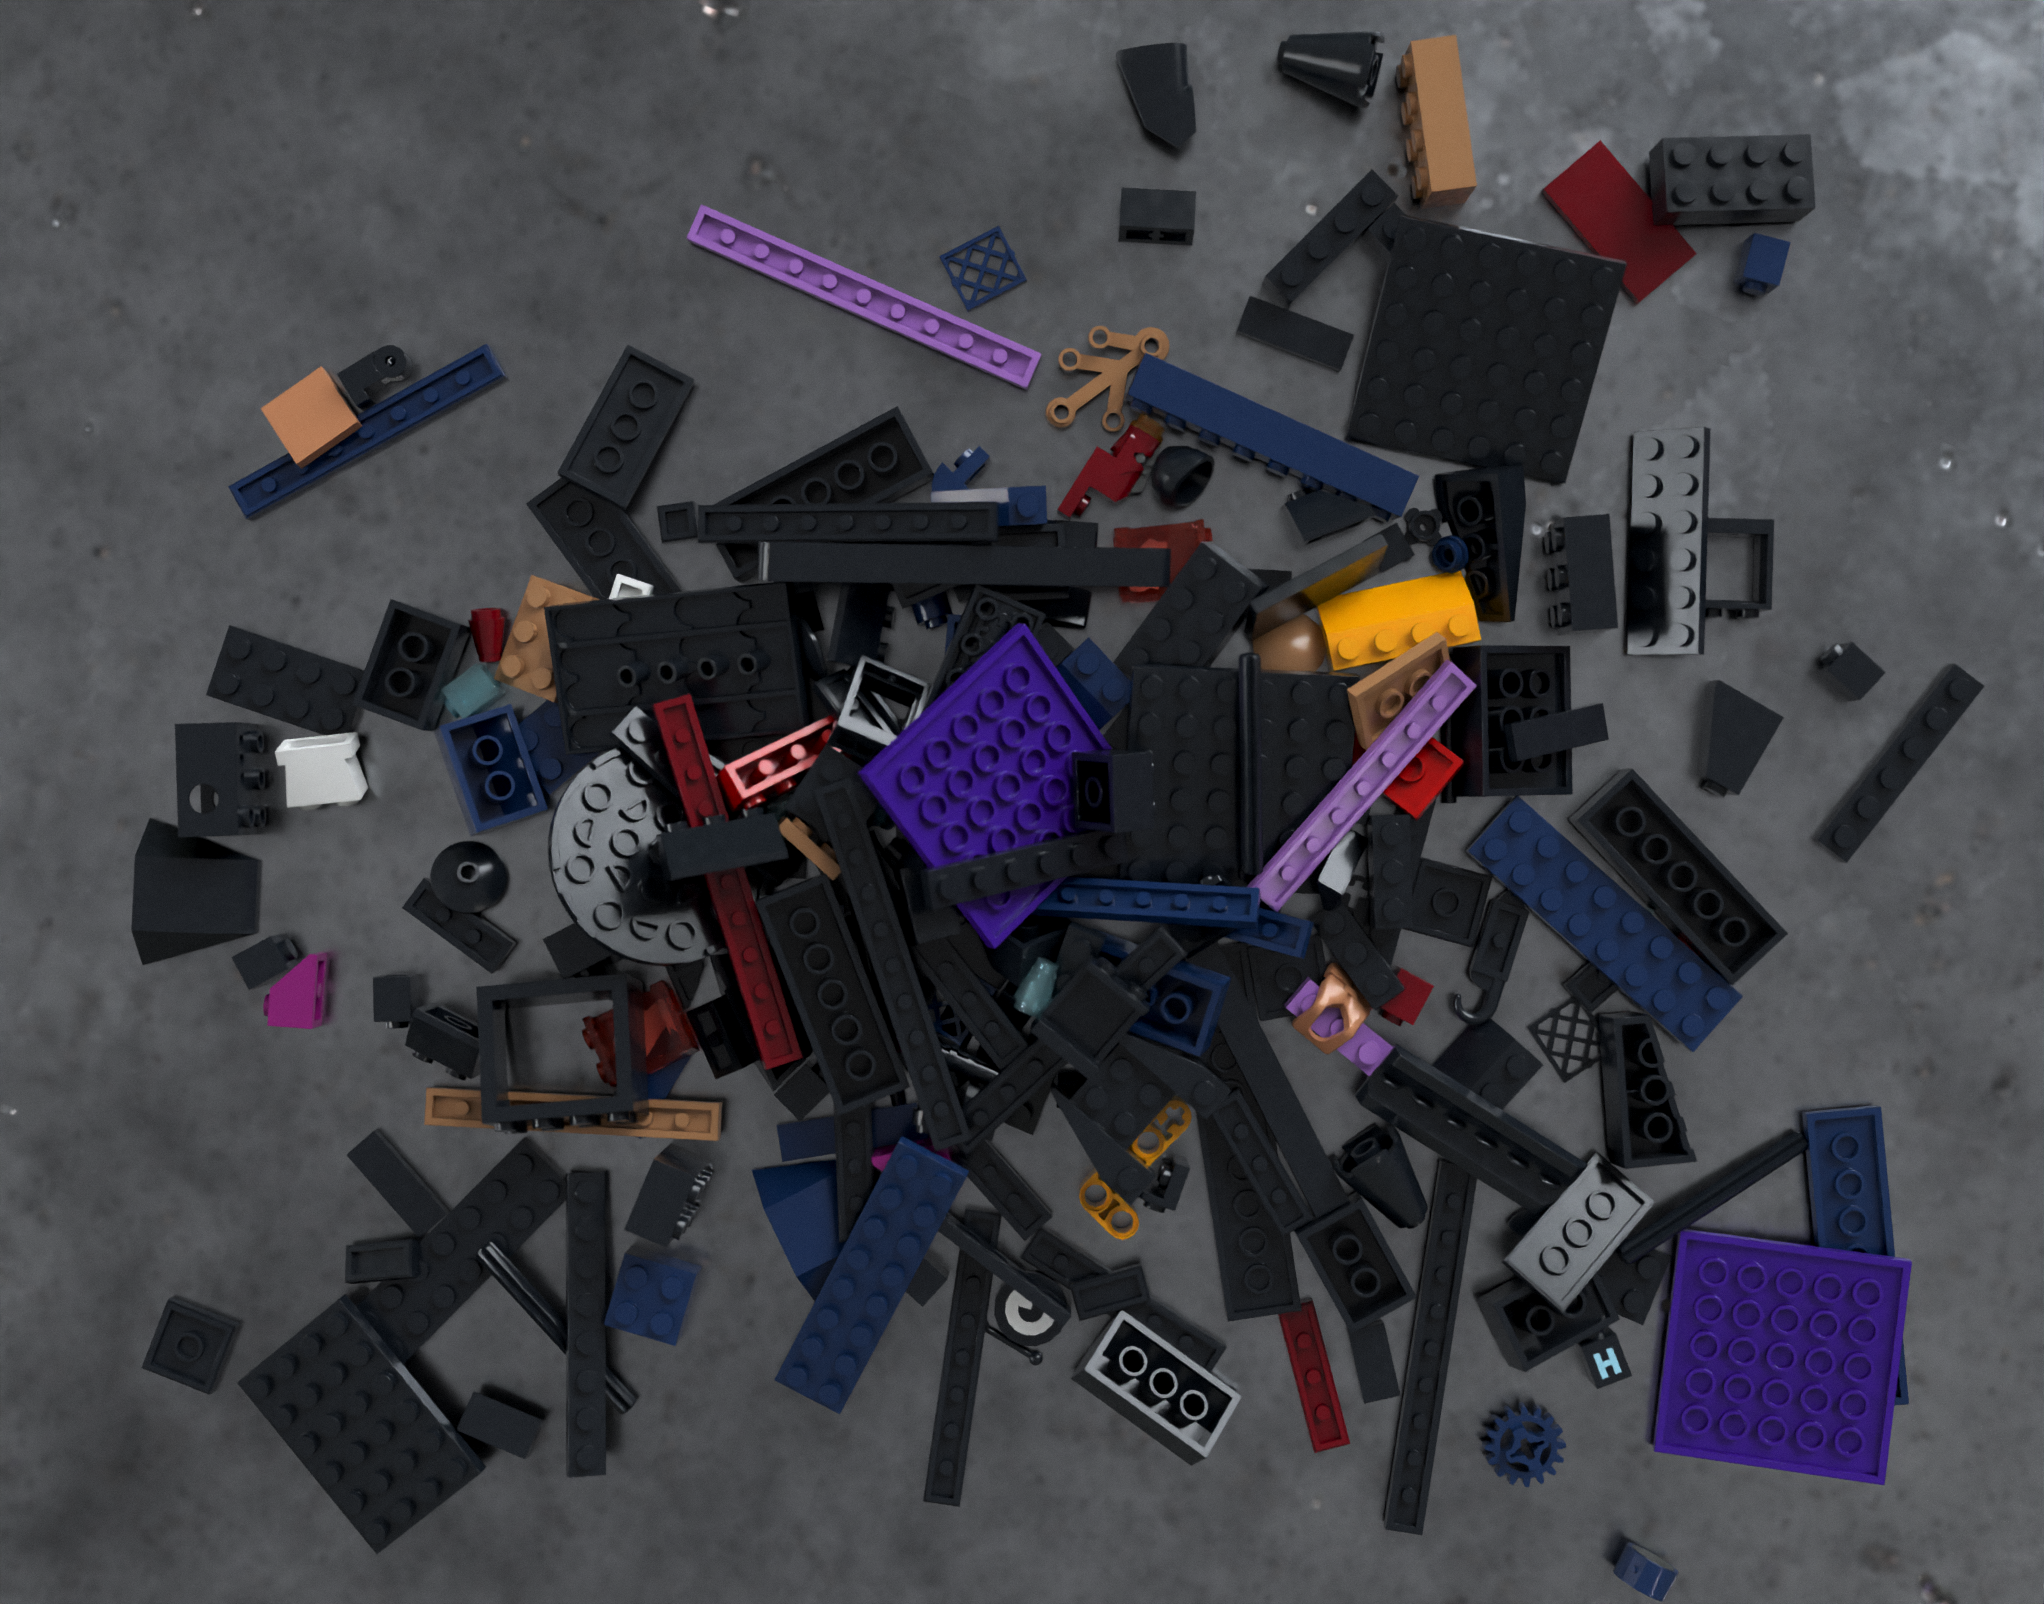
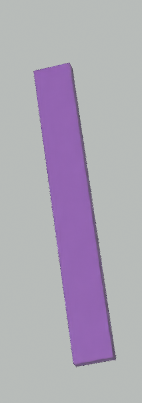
M1446 660L1263 867L1262 873L1256 875L1247 887L1260 888V899L1275 912H1278L1477 685L1451 661Z

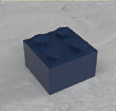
M632 1245L624 1254L604 1325L676 1346L684 1331L702 1266Z

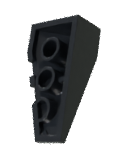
M1523 466L1483 467L1435 474L1438 510L1442 513V522L1448 523L1452 535L1461 538L1468 549L1469 558L1464 567L1466 571L1464 580L1474 602L1479 621H1515L1526 511Z

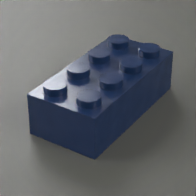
M1091 928L1107 935L1099 959L1103 957L1114 966L1138 946L1136 943ZM1180 960L1146 992L1148 995L1146 1001L1149 1002V1012L1145 1016L1141 1015L1128 1031L1200 1057L1211 1045L1231 977Z

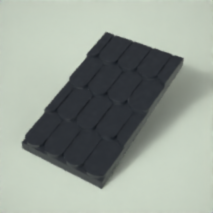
M792 582L738 585L676 593L572 602L544 607L566 755L610 751L617 747L621 748L609 737V734L635 706L657 724L652 705L687 694H691L705 741L793 733L809 726L810 719L807 710L808 703Z

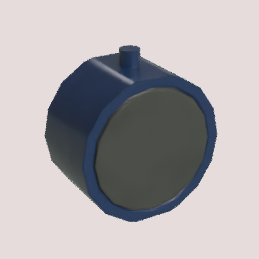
M1627 1543L1613 1569V1573L1623 1582L1646 1596L1661 1602L1665 1600L1679 1573L1671 1564L1659 1556L1633 1543Z

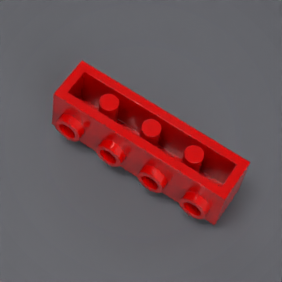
M830 715L724 766L716 776L721 795L730 811L733 813L743 807L745 810L755 809L766 802V796L774 792L778 796H782L798 786L796 781L805 777L827 743L835 721ZM832 747L850 760L857 758L854 755Z

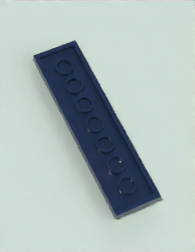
M1515 796L1466 850L1469 855L1690 1052H1694L1743 997L1519 796Z
M1873 1105L1802 1112L1804 1137L1808 1142L1806 1158L1815 1246L1895 1257L1881 1107ZM1903 1340L1895 1405L1909 1404Z
M903 1136L900 1137L775 1378L776 1382L838 1414L841 1413L961 1189L969 1170Z

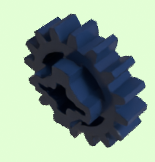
M1519 1402L1518 1411L1513 1412L1508 1405L1504 1406L1506 1416L1501 1418L1499 1415L1493 1414L1492 1418L1496 1426L1494 1428L1485 1426L1484 1429L1486 1434L1491 1437V1440L1482 1442L1485 1450L1492 1451L1485 1457L1489 1465L1497 1464L1494 1472L1498 1477L1507 1473V1481L1511 1485H1514L1517 1479L1520 1478L1523 1485L1529 1487L1530 1478L1533 1477L1540 1484L1544 1483L1542 1474L1547 1471L1549 1474L1555 1475L1556 1471L1552 1466L1553 1462L1563 1463L1564 1458L1557 1452V1449L1566 1448V1443L1563 1439L1556 1438L1563 1432L1559 1424L1551 1425L1555 1418L1549 1412L1541 1417L1542 1410L1536 1404H1534L1530 1412L1523 1402ZM1523 1421L1533 1422V1423L1538 1424V1425L1541 1426V1427L1534 1426V1427L1530 1428V1427L1524 1426V1425L1522 1424V1422H1523ZM1509 1429L1505 1440L1501 1441L1504 1432ZM1526 1438L1528 1448L1522 1451L1520 1441ZM1547 1448L1545 1455L1540 1460L1543 1449ZM1517 1461L1525 1464L1526 1467H1515L1510 1464Z

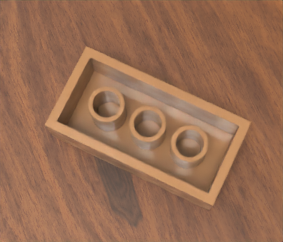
M1456 35L1411 41L1405 54L1401 56V65L1396 67L1398 87L1404 88L1406 102L1401 104L1403 124L1410 127L1411 139L1406 141L1408 161L1415 163L1416 176H1412L1411 179L1414 199L1419 198L1421 209L1462 204L1467 201L1477 187L1457 37Z

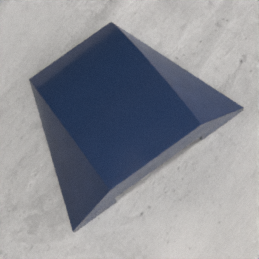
M836 1159L804 1164H789L765 1169H752L762 1206L796 1277L813 1300L816 1301L846 1243H839ZM874 1168V1183L876 1185L879 1176Z

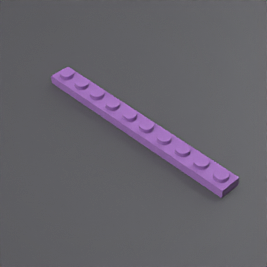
M702 204L686 239L688 242L1027 390L1042 357V354Z

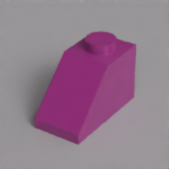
M327 952L309 954L270 988V992L265 996L263 1013L265 1016H268L267 1026L313 1029L322 1026Z

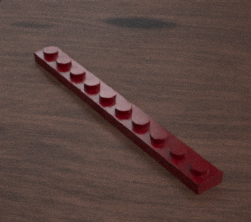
M691 694L653 704V711L689 827L703 826L702 818L725 814L726 822L729 821ZM744 866L705 873V879L764 1069L768 1070L803 1058Z

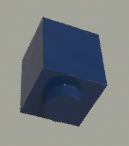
M1753 233L1744 240L1733 284L1744 286L1743 291L1753 295L1761 296L1765 295L1766 292L1770 293L1780 285L1791 242Z

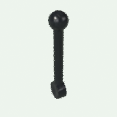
M988 1320L986 1321V1333L1028 1357L1032 1365L1036 1366L1042 1363L1043 1355L1039 1351L1032 1352L1024 1346L1013 1342L1004 1334L989 1326Z

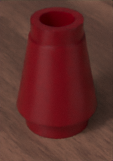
M501 608L471 610V619H468L479 662L500 661L505 617L501 616Z

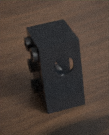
M239 722L175 724L178 837L261 834V827H264L266 823L265 807L261 805L260 790H263L265 786L264 770L259 766V753L263 752L264 738L262 732L258 731V724ZM197 785H200L201 813L195 811L190 804L191 791ZM214 792L218 794V804L216 807L213 803Z

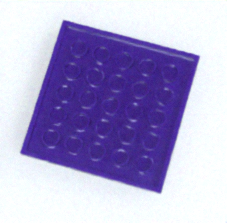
M1016 624L858 774L928 868L1090 830L1075 828L1072 752L1112 748L1026 624ZM1066 877L956 905L987 947L995 949Z
M1684 1229L1678 1233L1653 1442L1654 1452L1885 1485L1912 1261L1906 1258Z

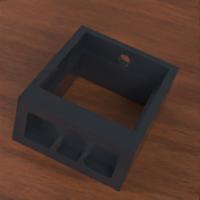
M1708 518V537L1754 538L1753 600H1706L1705 618L1722 617V611H1736V618H1759V612L1772 610L1774 519Z
M861 655L848 681L826 744L870 762L897 736L849 716L858 688L862 687L909 707L901 729L902 732L922 714L931 684L920 680L912 674H906L887 666L879 660Z

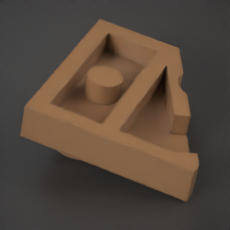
M784 816L779 819L777 823L781 834L828 875L829 878L834 880L841 873L834 850L826 843L819 848L809 838L813 831L799 818L796 817L792 822Z

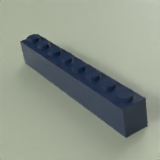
M1145 353L1124 398L1131 402L1130 408L1141 414L1150 416L1151 412H1155L1166 417L1164 423L1180 431H1184L1188 427L1199 432L1198 438L1208 444L1219 446L1221 442L1233 447L1232 453L1239 458L1252 462L1255 457L1268 463L1266 469L1277 475L1287 477V474L1291 473L1302 478L1300 484L1313 491L1324 488L1335 493L1336 496L1372 507L1375 512L1373 518L1383 522H1388L1390 518L1395 520L1402 517L1419 478L1417 474L1148 353Z

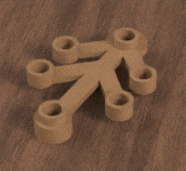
M1096 326L1088 333V342L1093 348L1102 349L1106 346H1112L1131 351L1120 360L1079 354L1073 348L1061 351L1058 356V364L1063 370L1073 371L1081 369L1101 374L1067 399L1059 397L1051 400L1045 409L1047 421L1057 428L1070 425L1075 419L1077 409L1110 386L1107 410L1102 415L1101 424L1109 432L1120 430L1125 422L1124 415L1121 412L1128 372L1140 363L1145 353L1164 360L1169 352V340L1166 334L1158 328H1144L1135 336L1110 332L1104 326ZM1100 330L1105 333L1106 341L1104 344L1099 345L1093 341L1095 331ZM1147 339H1154L1157 342L1158 348L1156 352L1149 353L1146 351L1144 345ZM1065 353L1075 355L1076 363L1074 366L1068 367L1063 363ZM1058 405H1063L1068 410V415L1063 420L1058 419L1054 414V410ZM1111 413L1119 417V424L1115 428L1109 427L1106 423V418Z

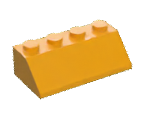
M1461 570L1455 573L1447 572L1337 595L1316 607L1319 626L1327 651L1325 655L1329 672L1394 660L1436 632L1446 638L1448 648L1481 641L1474 602Z

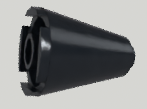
M1378 31L1291 34L1287 41L1282 40L1280 43L1277 63L1282 64V71L1357 107L1368 108L1370 103L1365 99V96H1373L1376 89L1383 59V53L1376 52L1377 42L1384 43V33Z
M1386 1124L1388 1129L1381 1130L1378 1125L1372 1126L1358 1133L1342 1147L1346 1153L1340 1160L1335 1156L1332 1167L1343 1181L1395 1226L1413 1229L1425 1220L1428 1206L1403 1141L1397 1129L1391 1124Z

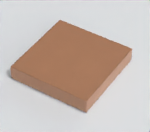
M322 366L260 408L295 463L301 469L362 427V424Z

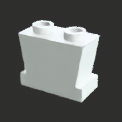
M357 732L283 740L275 751L278 766L285 765L287 808L300 807V810H313L321 807L322 804L336 803L337 806L344 807L354 805L362 799L369 787L356 756V751L360 747Z

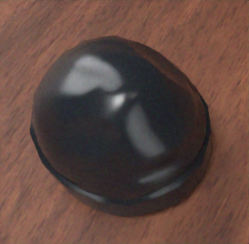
M1169 446L1163 449L1157 456L1152 470V486L1161 503L1176 509L1193 503L1204 492L1212 477L1215 466L1214 458L1199 449H1192L1189 446Z

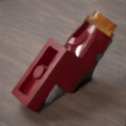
M1140 414L1137 420L1131 421L1126 432L1110 448L1113 451L1111 454L1097 446L1058 507L1057 514L1068 521L1071 520L1074 514L1081 517L1092 499L1087 495L1089 490L1113 505L1126 499L1130 493H1142L1160 451L1159 445L1164 440L1162 435L1165 432V428L1153 419Z

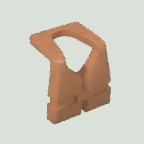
M1337 963L1328 965L1324 973L1325 980L1320 984L1313 1006L1296 1017L1292 1022L1294 1029L1328 1055L1356 1034L1373 1009L1348 973ZM1339 1008L1343 1017L1344 1030L1327 1038L1317 1036L1312 1031L1311 1025L1323 1010Z

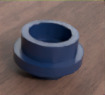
M1454 535L1441 538L1432 551L1434 564L1440 570L1448 573L1462 570L1469 558L1466 544L1461 538Z

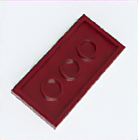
M1601 140L1541 191L1595 255L1623 260L1627 263L1621 286L1636 304L1641 302L1697 254L1673 225H1653L1652 200Z

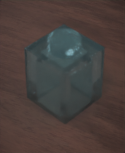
M480 663L474 664L441 689L447 697L443 701L445 706L457 719L460 716L463 719L480 714L506 695V692L498 681L494 680V676L486 665Z

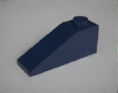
M1046 486L930 491L931 503H999V526L1047 524Z

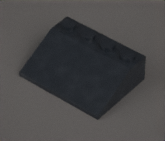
M1477 645L1454 647L1453 664L1477 685L1454 711L1455 754L1464 761V766L1455 775V797L1573 794L1572 749L1521 761H1510L1504 724L1571 709L1570 646Z

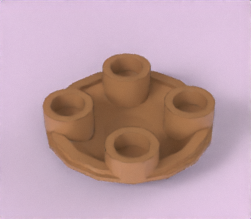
M1304 614L1252 641L1253 653H1258L1260 656L1261 669L1316 672L1322 665L1327 651L1324 636L1319 625Z

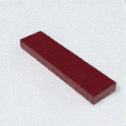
M1312 1298L1300 1301L1302 1311L1278 1314L1313 1451L1317 1453L1348 1445L1350 1441Z

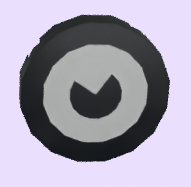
M1025 1271L1068 1304L1064 1290L1057 1281L1040 1272ZM1005 1282L1001 1285L995 1298L994 1315L999 1329L1008 1339L1023 1346H1038L1050 1342L1061 1332L1063 1327Z

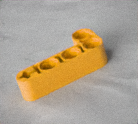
M1174 1096L1144 1129L1142 1133L1153 1132L1157 1135L1158 1143L1154 1148L1146 1150L1139 1147L1137 1144L1139 1136L1130 1145L1129 1149L1148 1166L1190 1125L1192 1116L1186 1101L1181 1097ZM1171 1107L1176 1110L1181 1107L1180 1114L1182 1119L1179 1122L1171 1119L1165 1125V1129L1169 1133L1164 1136L1160 1127L1152 1122L1158 1119L1159 1124L1162 1125L1168 1118L1167 1108ZM1094 1168L1080 1183L1079 1199L1081 1205L1113 1237L1122 1240L1132 1237L1139 1227L1136 1208L1133 1204L1127 1203L1102 1181ZM1091 1185H1100L1105 1189L1106 1195L1101 1201L1092 1202L1085 1196L1087 1188ZM1119 1211L1128 1212L1132 1216V1222L1125 1228H1118L1111 1222L1113 1215Z

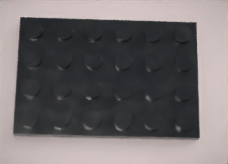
M346 1294L237 1382L376 1554L380 1553L486 1468L484 1463Z

